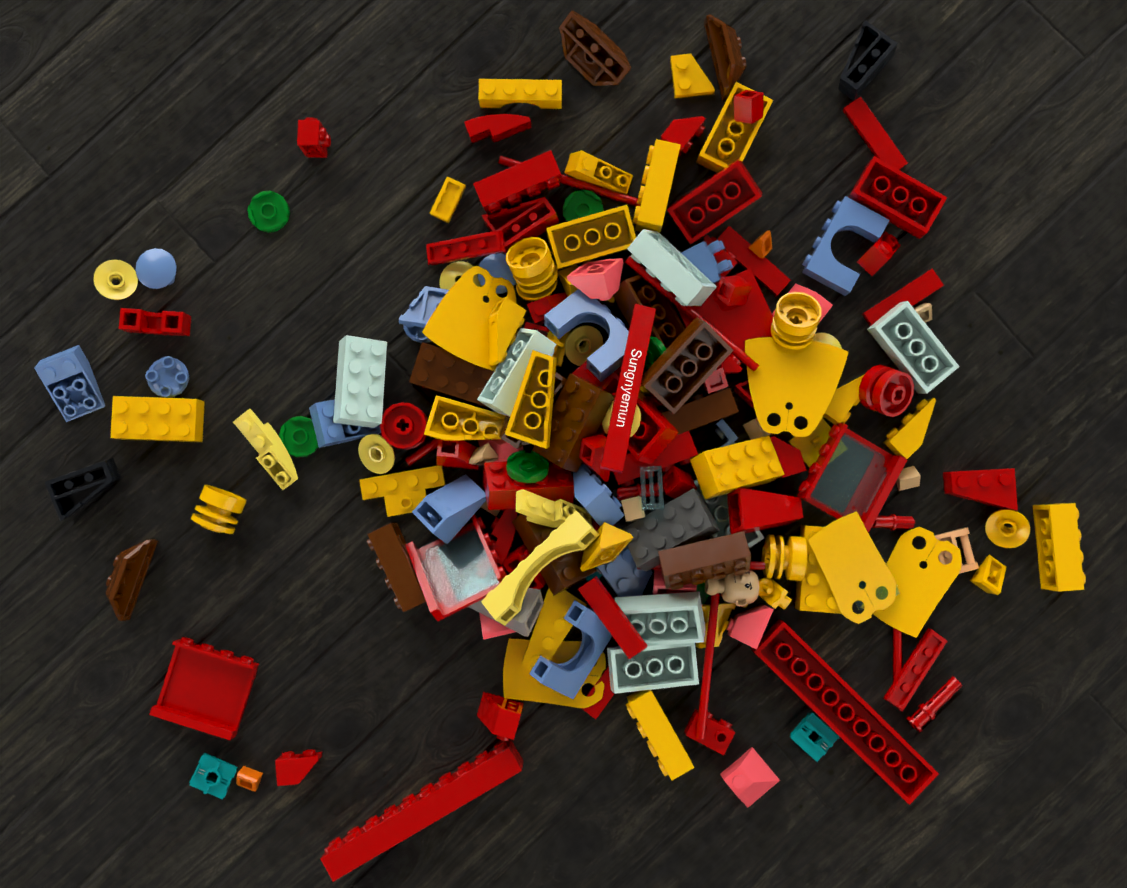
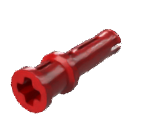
M952 676L925 704H920L918 706L919 709L911 717L908 716L906 720L913 728L921 732L922 727L930 719L933 720L935 718V713L963 685Z

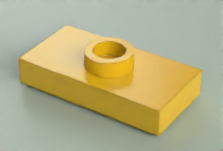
M447 176L430 211V215L449 223L466 185Z
M426 489L384 496L387 517L412 513L427 496Z

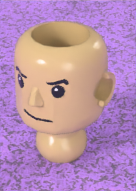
M747 570L746 573L741 575L728 574L720 580H713L711 578L705 580V592L709 595L721 593L724 601L735 603L737 606H745L757 599L759 579L757 574L751 570Z

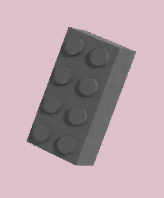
M694 488L649 513L644 518L621 529L633 536V539L627 546L636 566L646 572L660 564L658 551L700 542L720 531L702 494Z

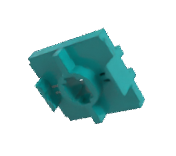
M812 711L802 719L789 736L816 762L826 754L827 750L839 738ZM813 731L819 735L814 742L809 738Z
M204 753L189 782L190 786L204 791V794L209 793L223 799L238 767ZM209 773H216L218 776L217 780L208 777Z

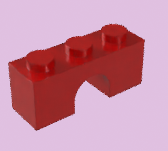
M120 308L119 329L128 333L190 337L191 316L184 312L162 311V313H155L142 309Z

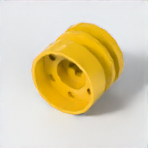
M529 237L522 239L512 245L506 253V262L518 288L524 293H540L550 288L558 278V269L545 240L541 238Z
M792 292L782 296L776 305L771 324V335L774 341L782 347L794 350L810 345L815 337L821 318L819 302L812 296L802 292Z
M204 485L199 499L207 503V506L196 505L195 510L202 514L193 513L191 520L208 530L233 534L235 528L227 523L237 524L238 520L231 516V512L242 513L247 500L226 490Z
M768 534L765 538L761 561L765 563V570H763L764 578L771 579L774 573V578L780 579L784 570L787 580L802 581L807 564L805 537L789 536L786 545H784L782 535H778L775 540L774 535Z

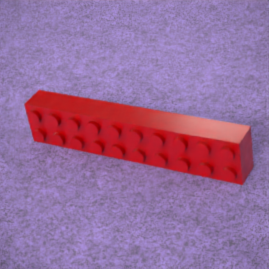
M779 619L762 636L758 648H751L805 704L909 805L939 775L918 752L784 621Z
M512 740L507 742L500 741L494 746L495 749L489 753L487 750L481 752L472 763L464 762L457 767L458 770L453 774L448 772L439 778L440 781L436 784L429 783L420 789L421 792L414 796L412 793L406 796L400 805L396 806L393 804L384 810V814L379 817L377 815L372 816L365 821L366 824L361 828L355 826L347 832L348 835L341 839L339 836L328 843L329 846L324 849L325 852L320 860L332 881L334 882L521 772L524 761Z

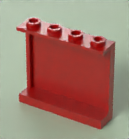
M751 268L734 275L740 276L752 285L744 305L727 306L714 296L715 289L701 306H690L744 353L745 340L772 337L771 324L773 322V315ZM673 304L686 329L693 320Z
M182 637L173 641L172 644L176 646L157 705L152 706L149 715L227 740L233 739L237 735L259 663L253 662L254 659L248 656H241V658L233 656L234 652L229 650H214V646L209 644H195L194 640Z

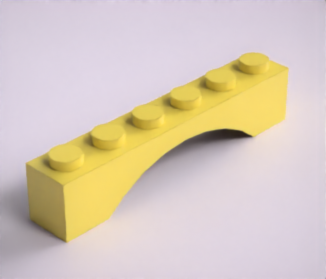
M575 511L565 519L562 525L553 530L542 544L535 547L534 551L525 560H522L514 571L505 576L502 582L481 601L496 621L505 626L521 611L527 589L545 566L562 555L585 550L600 534L578 511Z

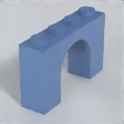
M845 196L841 202L837 201L832 209L833 217L831 219L828 218L824 223L822 237L818 236L812 245V248H814L812 255L808 254L802 264L805 266L802 273L844 296L851 292L860 274L842 265L834 258L831 251V240L834 234L846 230L853 231L875 243L881 237L889 222V219Z
M578 289L544 315L545 326L558 339L575 326L586 322L598 324L606 330L609 336L607 342L587 357V369L600 382L622 365L629 331L619 318H615L611 314L610 309L605 304H601L597 299H590Z
M576 600L572 603L564 619L581 630L582 642L578 652L569 661L561 664L554 663L540 655L529 673L541 684L571 699L575 698L612 637L596 613Z

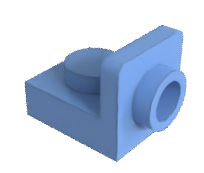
M723 419L714 424L716 435L721 440H726L720 447L736 444L734 441L738 437Z

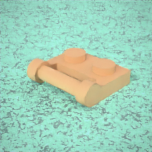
M968 527L934 535L937 540H947L957 548L955 537H960L967 564H962L959 574L979 569L978 562H975L970 545ZM942 551L938 556L942 564H949L953 559L952 554L948 551Z

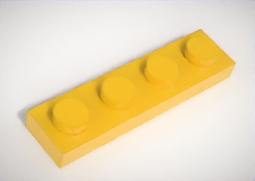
M433 466L360 479L363 500L446 485L443 466Z

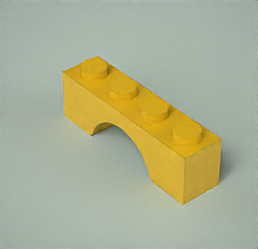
M479 79L478 99L480 108H501L510 103H529L541 109H562V80Z

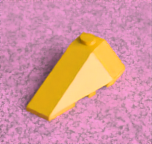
M436 395L424 435L444 441L501 439L499 436L506 416Z

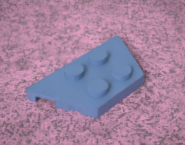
M425 286L419 293V297L414 299L409 305L410 308L405 314L399 317V324L424 328L449 290Z
M628 546L623 549L614 561L596 567L618 597L642 596L653 573L652 570L646 572L642 569H637Z

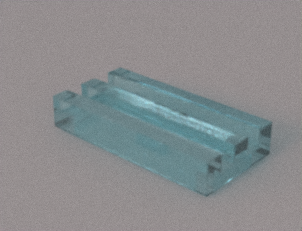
M662 466L640 467L642 511H646V509L664 510ZM653 471H657L659 504H655ZM645 472H648L650 504H646Z

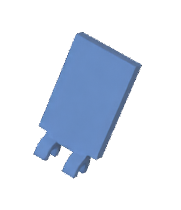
M719 240L709 245L703 241L682 252L714 284L720 281L721 273L734 268L731 260L727 259L717 264L713 254L725 249L723 242Z

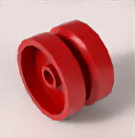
M876 365L869 369L863 376L859 386L861 404L865 408L878 411L890 417L898 416L904 412L911 403L914 394L913 379L908 373L884 365Z
M401 402L393 404L382 415V424H380L381 434L387 443L396 448L405 450L417 448L428 437L424 435L428 417L421 409L411 403ZM405 423L409 424V428H406V431L402 428Z

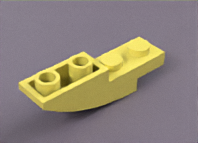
M251 409L233 421L260 454L256 459L282 490L298 479L296 469L286 447L268 422L263 424Z
M524 489L516 491V512L526 515L527 521L558 528L569 515L578 511L592 525V517L583 507L562 499L552 501Z

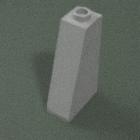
M470 577L468 583L463 587L462 595L464 599H467L498 582ZM527 589L521 611L505 625L506 627L523 636H529L544 604L539 589ZM482 600L468 606L496 621L482 604Z

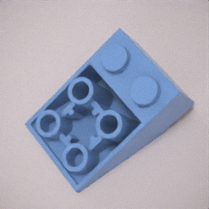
M79 345L44 358L35 366L34 369L66 422L105 407L90 363Z
M335 399L318 402L309 407L319 448L360 439L369 434L381 433L380 425L370 428L333 423Z
M583 463L577 473L573 472L575 498L599 526L604 522L613 526L624 516V513L620 510L622 505L614 496L610 497L612 492L604 483L601 485L602 482L594 473L590 476L592 472Z
M465 474L427 495L412 513L435 536L448 544L486 501V495Z

